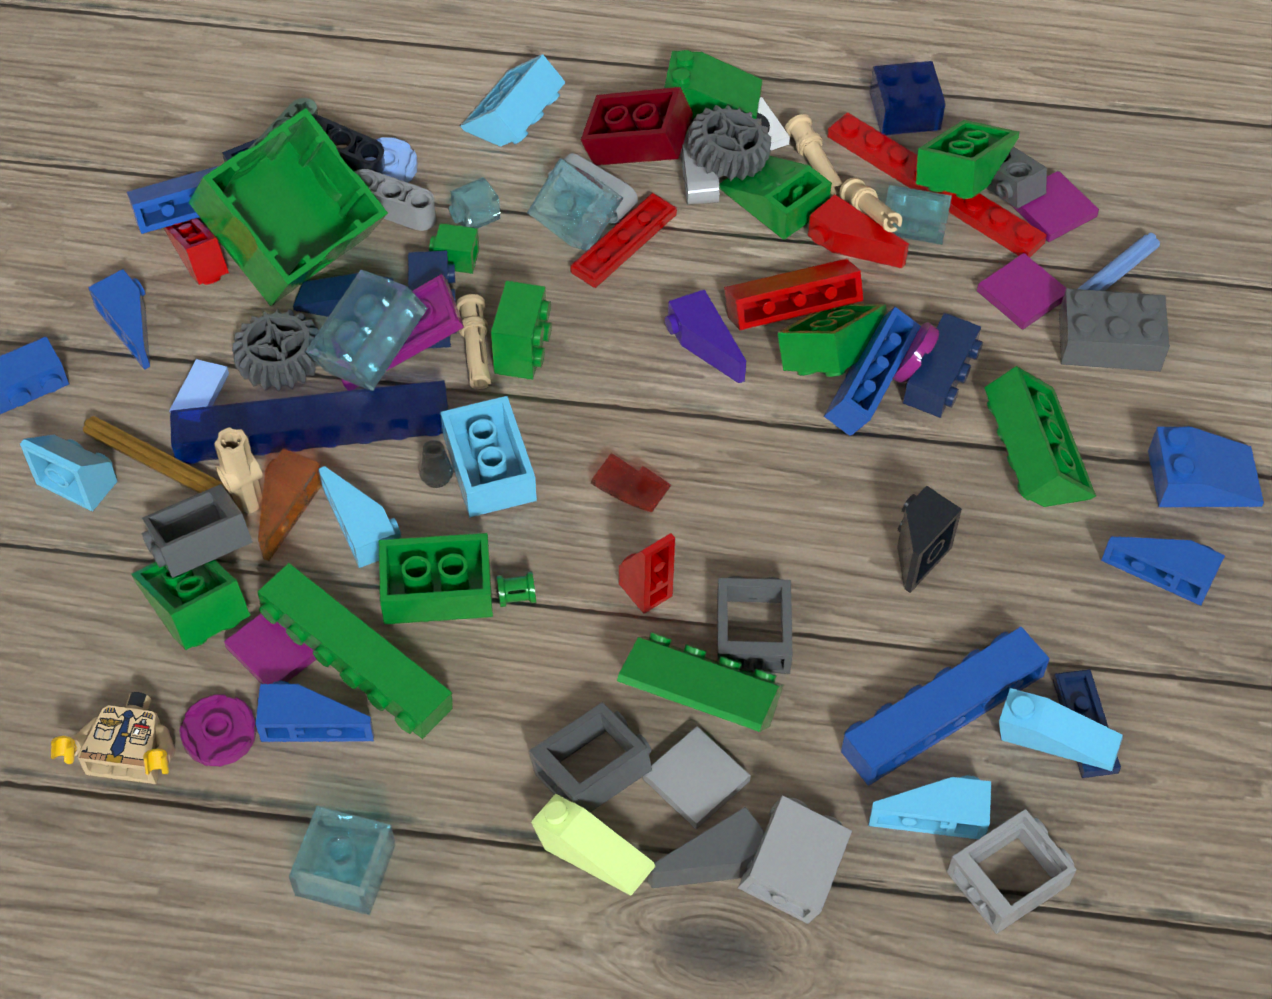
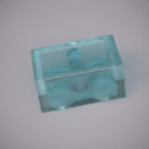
M889 185L885 205L899 213L902 217L901 227L895 223L892 224L898 229L892 233L900 238L942 245L952 196Z

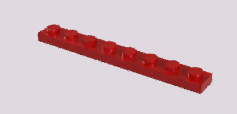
M847 112L828 128V138L1014 254L1020 256L1025 253L1028 257H1031L1045 244L1047 234L980 193L973 198L963 199L957 197L955 193L946 191L933 192L928 187L917 185L918 155Z

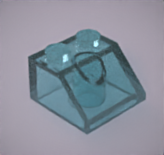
M560 158L527 213L568 245L587 251L598 241L623 197L602 181Z

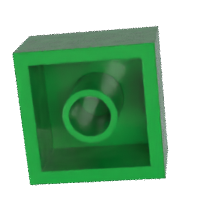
M506 281L491 330L494 374L533 380L536 368H542L545 357V348H542L544 341L549 342L552 331V322H547L551 311V301L546 300L545 286Z

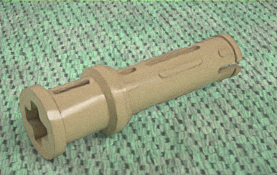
M806 114L793 117L786 124L785 131L795 140L797 152L807 158L813 169L832 182L830 197L834 194L840 195L836 186L840 190L843 182L822 149V137L814 132L811 126L812 120Z
M850 178L842 184L839 191L841 199L870 216L888 232L898 230L892 225L893 223L901 227V215L881 202L876 191L866 186L862 180Z
M469 294L460 297L456 302L464 328L460 329L459 333L465 338L470 386L474 389H484L488 387V384H491L485 344V335L488 331V322L483 316L485 300L479 295Z

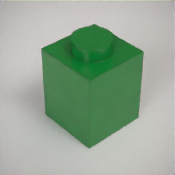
M440 223L437 235L432 236L430 239L429 252L447 251L449 264H455L456 272L473 274L480 250L478 228Z

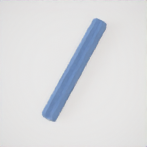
M1154 233L1144 235L1078 289L1105 291L1159 247L1160 241Z

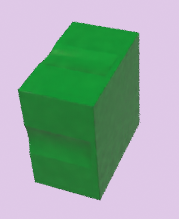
M307 108L272 130L256 146L238 153L205 175L189 201L195 212L270 306L367 238L388 214L361 177L344 162L336 145Z

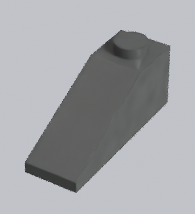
M744 807L654 863L655 868L648 875V883L651 888L739 879L751 867L765 831L749 810Z

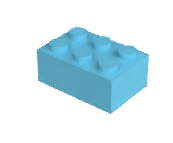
M508 396L440 412L443 437L469 518L537 501L535 474Z

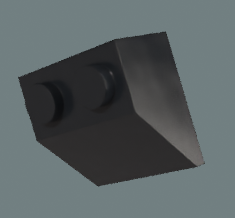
M926 486L918 495L912 494L906 500L902 507L904 517L898 527L900 536L897 549L904 589L909 593L917 587L952 549L962 511L960 507L929 486Z

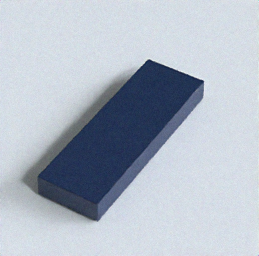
M1091 669L1055 673L1053 683L1059 703L1108 727ZM1118 756L1112 771L1077 762L1082 778L1119 774L1121 769Z

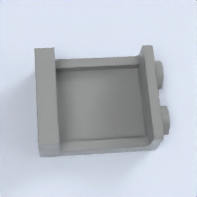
M782 795L771 807L769 816H771L751 867L743 874L738 889L809 924L823 909L852 830L842 826L841 822L836 818L827 815L822 816L808 809L804 802Z

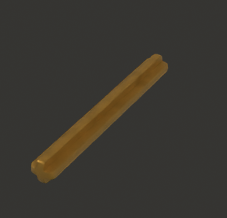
M91 416L84 421V434L197 493L204 492L220 484L223 485L221 481L95 416Z

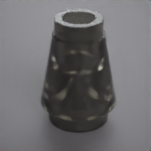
M431 440L423 446L419 476L429 487H443L453 476V466L443 444L440 441Z

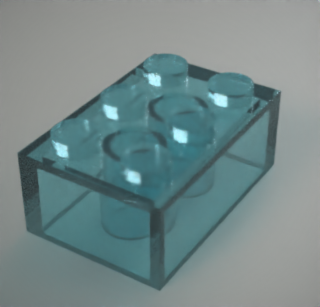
M360 270L305 352L327 373L373 391L428 308L408 286Z

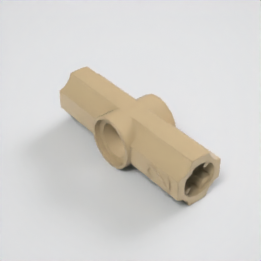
M229 427L218 433L219 437L214 443L220 464L216 465V470L228 494L239 510L251 514L259 509V504L263 499L258 479L263 477L258 462L251 453L249 440L243 430H234Z

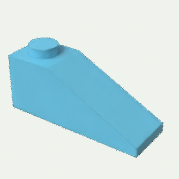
M327 467L318 468L322 489L358 567L361 568L379 561V540L401 538V532L395 518L388 519L384 508Z
M1010 688L999 719L1002 741L1110 771L1113 770L1123 739L1122 734L1059 703Z
M969 775L960 778L950 777L875 801L872 804L868 826L980 839L986 835L990 825L991 781H983L978 777Z

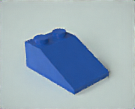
M1194 427L1156 428L1148 454L1158 507L1263 506L1264 501L1251 446Z

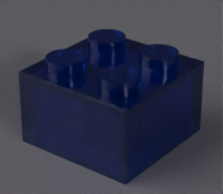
M933 61L873 66L869 93L882 134L894 135L941 130L946 103Z

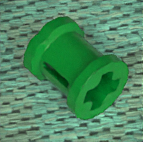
M533 571L527 572L526 576L510 578L497 575L500 607H506L507 603L527 600L530 603H536Z

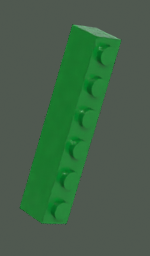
M290 563L257 591L260 602L259 610L266 620L272 624L276 622L286 628L287 635L296 644L301 646L305 643L312 648L314 657L323 666L329 667L331 665L340 672V677L352 689L358 687L366 693L369 702L379 711L387 710L392 714L398 726L406 733L411 734L414 732L423 739L453 709L452 692Z

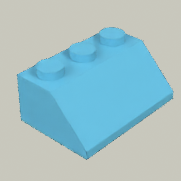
M542 54L508 70L460 127L465 132L500 147L510 142L517 144L527 136L528 131L526 129L543 117L544 112L542 110L545 106H549L560 96L558 91L565 84V81Z

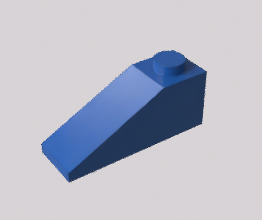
M122 269L88 288L95 309L145 370L150 367L146 309L142 299L145 291L137 278L131 279Z
M1111 536L1101 561L1201 606L1225 555L1216 552L1209 546L1198 544L1192 540Z
M285 681L260 684L256 727L261 742L374 741V730L370 716L299 684H291Z

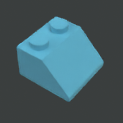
M56 435L26 438L20 443L37 485L92 512L118 482L112 467L113 463L108 457L101 453L94 454L87 451L72 439L65 440Z

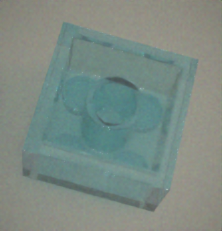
M316 806L289 875L295 896L370 915L396 845L392 825Z

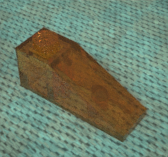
M284 448L276 459H272L269 462L265 471L258 542L262 557L266 561H270L322 486L318 470L320 463Z

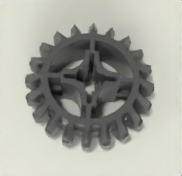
M715 105L713 110L705 108L703 113L697 114L688 131L687 149L690 150V158L697 161V167H706L707 174L711 172L716 173L718 179L722 175L727 176L730 181L735 176L742 181L747 175L754 177L765 166L771 153V136L768 135V127L761 125V119H753L752 112H741L740 107L737 110L731 109L729 105L724 109Z
M278 308L274 314H268L263 311V315L260 318L251 315V324L242 323L241 332L235 333V343H233L232 347L235 367L238 368L244 380L249 379L253 387L261 384L266 391L271 386H275L279 392L282 386L288 385L293 390L294 382L299 381L305 384L306 375L315 376L316 367L321 366V356H323L324 352L321 333L312 320H306L303 313L295 316L292 310L289 309L283 314Z

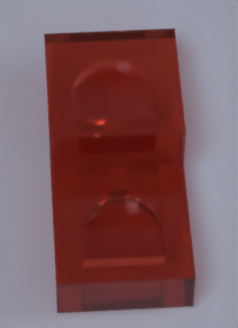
M612 453L591 481L592 485L612 497L649 512L654 511L671 487L670 483L646 467L642 466L638 471Z

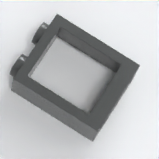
M222 484L142 518L147 531L141 533L149 552H152L158 567L166 566L172 578L253 543L242 512Z
M740 576L718 578V662L720 656L742 663L740 669L749 673H754L757 668L770 673L790 674L793 657L791 580L779 579L777 577H767L764 579H745ZM728 602L781 603V642L728 641Z
M603 702L529 750L534 773L554 795L557 794L583 807L588 812H592L652 771L649 758L651 748L647 740L641 734L635 735L629 729L624 717L618 711L613 713ZM604 732H607L626 753L579 783L560 762Z

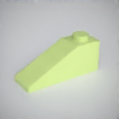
M557 794L550 799L531 821L546 851L630 896L655 868L652 860L583 807Z

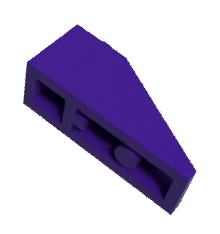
M705 289L669 301L665 324L668 332L671 335L675 334L680 345L737 383L745 382L747 361Z

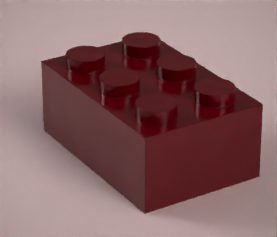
M681 87L599 94L595 97L580 140L592 163L596 166L679 159L693 112Z

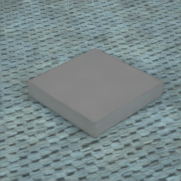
M695 727L651 765L652 771L644 775L643 780L697 829L748 784L751 775L701 729Z

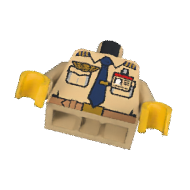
M132 692L129 694L125 707L108 705L101 710L98 717L93 718L73 736H58L52 739L50 758L55 759L58 756H64V762L72 764L74 757L78 755L77 758L86 775L156 784L159 769L162 770V774L169 773L168 764L175 755V747L168 728L161 725L157 713L148 711L151 698L144 693Z

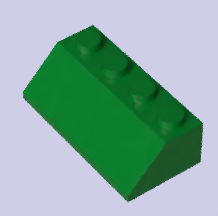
M1015 366L984 387L989 400L987 407L996 418L999 427L997 428V434L1007 448L1009 454L1007 455V461L1017 475L1019 481L1017 488L1024 499L1027 501L1031 500L1042 507L1091 500L1096 497L1064 412L1052 386Z
M651 632L649 637L641 636L637 638L619 672L617 681L758 732L770 727L784 684L775 682L777 675L757 668L754 674L741 670L742 663L723 656H720L719 662L705 657L707 651L689 644H685L684 649L670 645L671 638L655 632Z

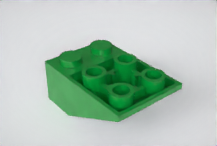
M769 156L765 166L754 177L747 175L743 181L737 176L732 181L727 178L719 184V189L785 240L809 223L810 215L830 199L832 182L810 165Z

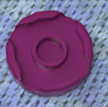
M927 322L921 325L893 377V380L896 382H904L911 377L921 366V358L925 352L928 354L934 348L939 337V330L931 323Z
M215 694L202 698L189 707L185 713V719L180 725L179 733L184 750L194 761L205 766L221 767L236 762L248 753L255 742L257 727L252 710L243 700L237 697L234 699L223 694Z

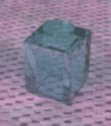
M484 177L450 191L452 205L449 206V212L456 224L460 223L463 227L480 228L501 219L499 196Z

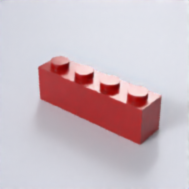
M847 258L724 287L728 318L739 330L864 301L861 270Z

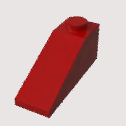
M834 194L810 215L808 237L830 252L897 268H903L906 265L909 243L894 233L886 231L879 223Z
M197 218L164 227L166 234L189 274L199 285L202 283L205 285L213 284L219 281L221 276L229 273L217 238Z
M672 533L637 554L633 553L627 556L619 565V585L643 614L673 596L675 537Z

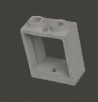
M1025 809L952 856L947 873L997 934L1068 887L1077 869L1074 867L1073 860L1067 851L1058 848L1051 840L1045 825L1039 819L1033 818ZM1019 838L1051 879L1010 905L979 867L978 863Z

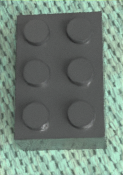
M1066 288L1059 311L1061 365L1161 372L1170 347L1165 295Z

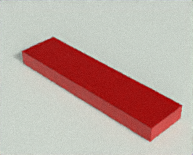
M651 193L571 264V273L593 288H596L677 215V207Z

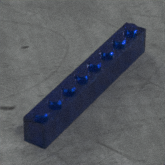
M445 380L171 410V446L175 458L184 463L193 464L199 461L218 459L214 443L219 437L218 433L229 427L234 430L242 429L249 440L251 453L258 456L287 451L299 452L304 449L322 447L334 448L340 445L357 443L369 444L384 440H403L419 436H438L443 434L440 412L448 410Z

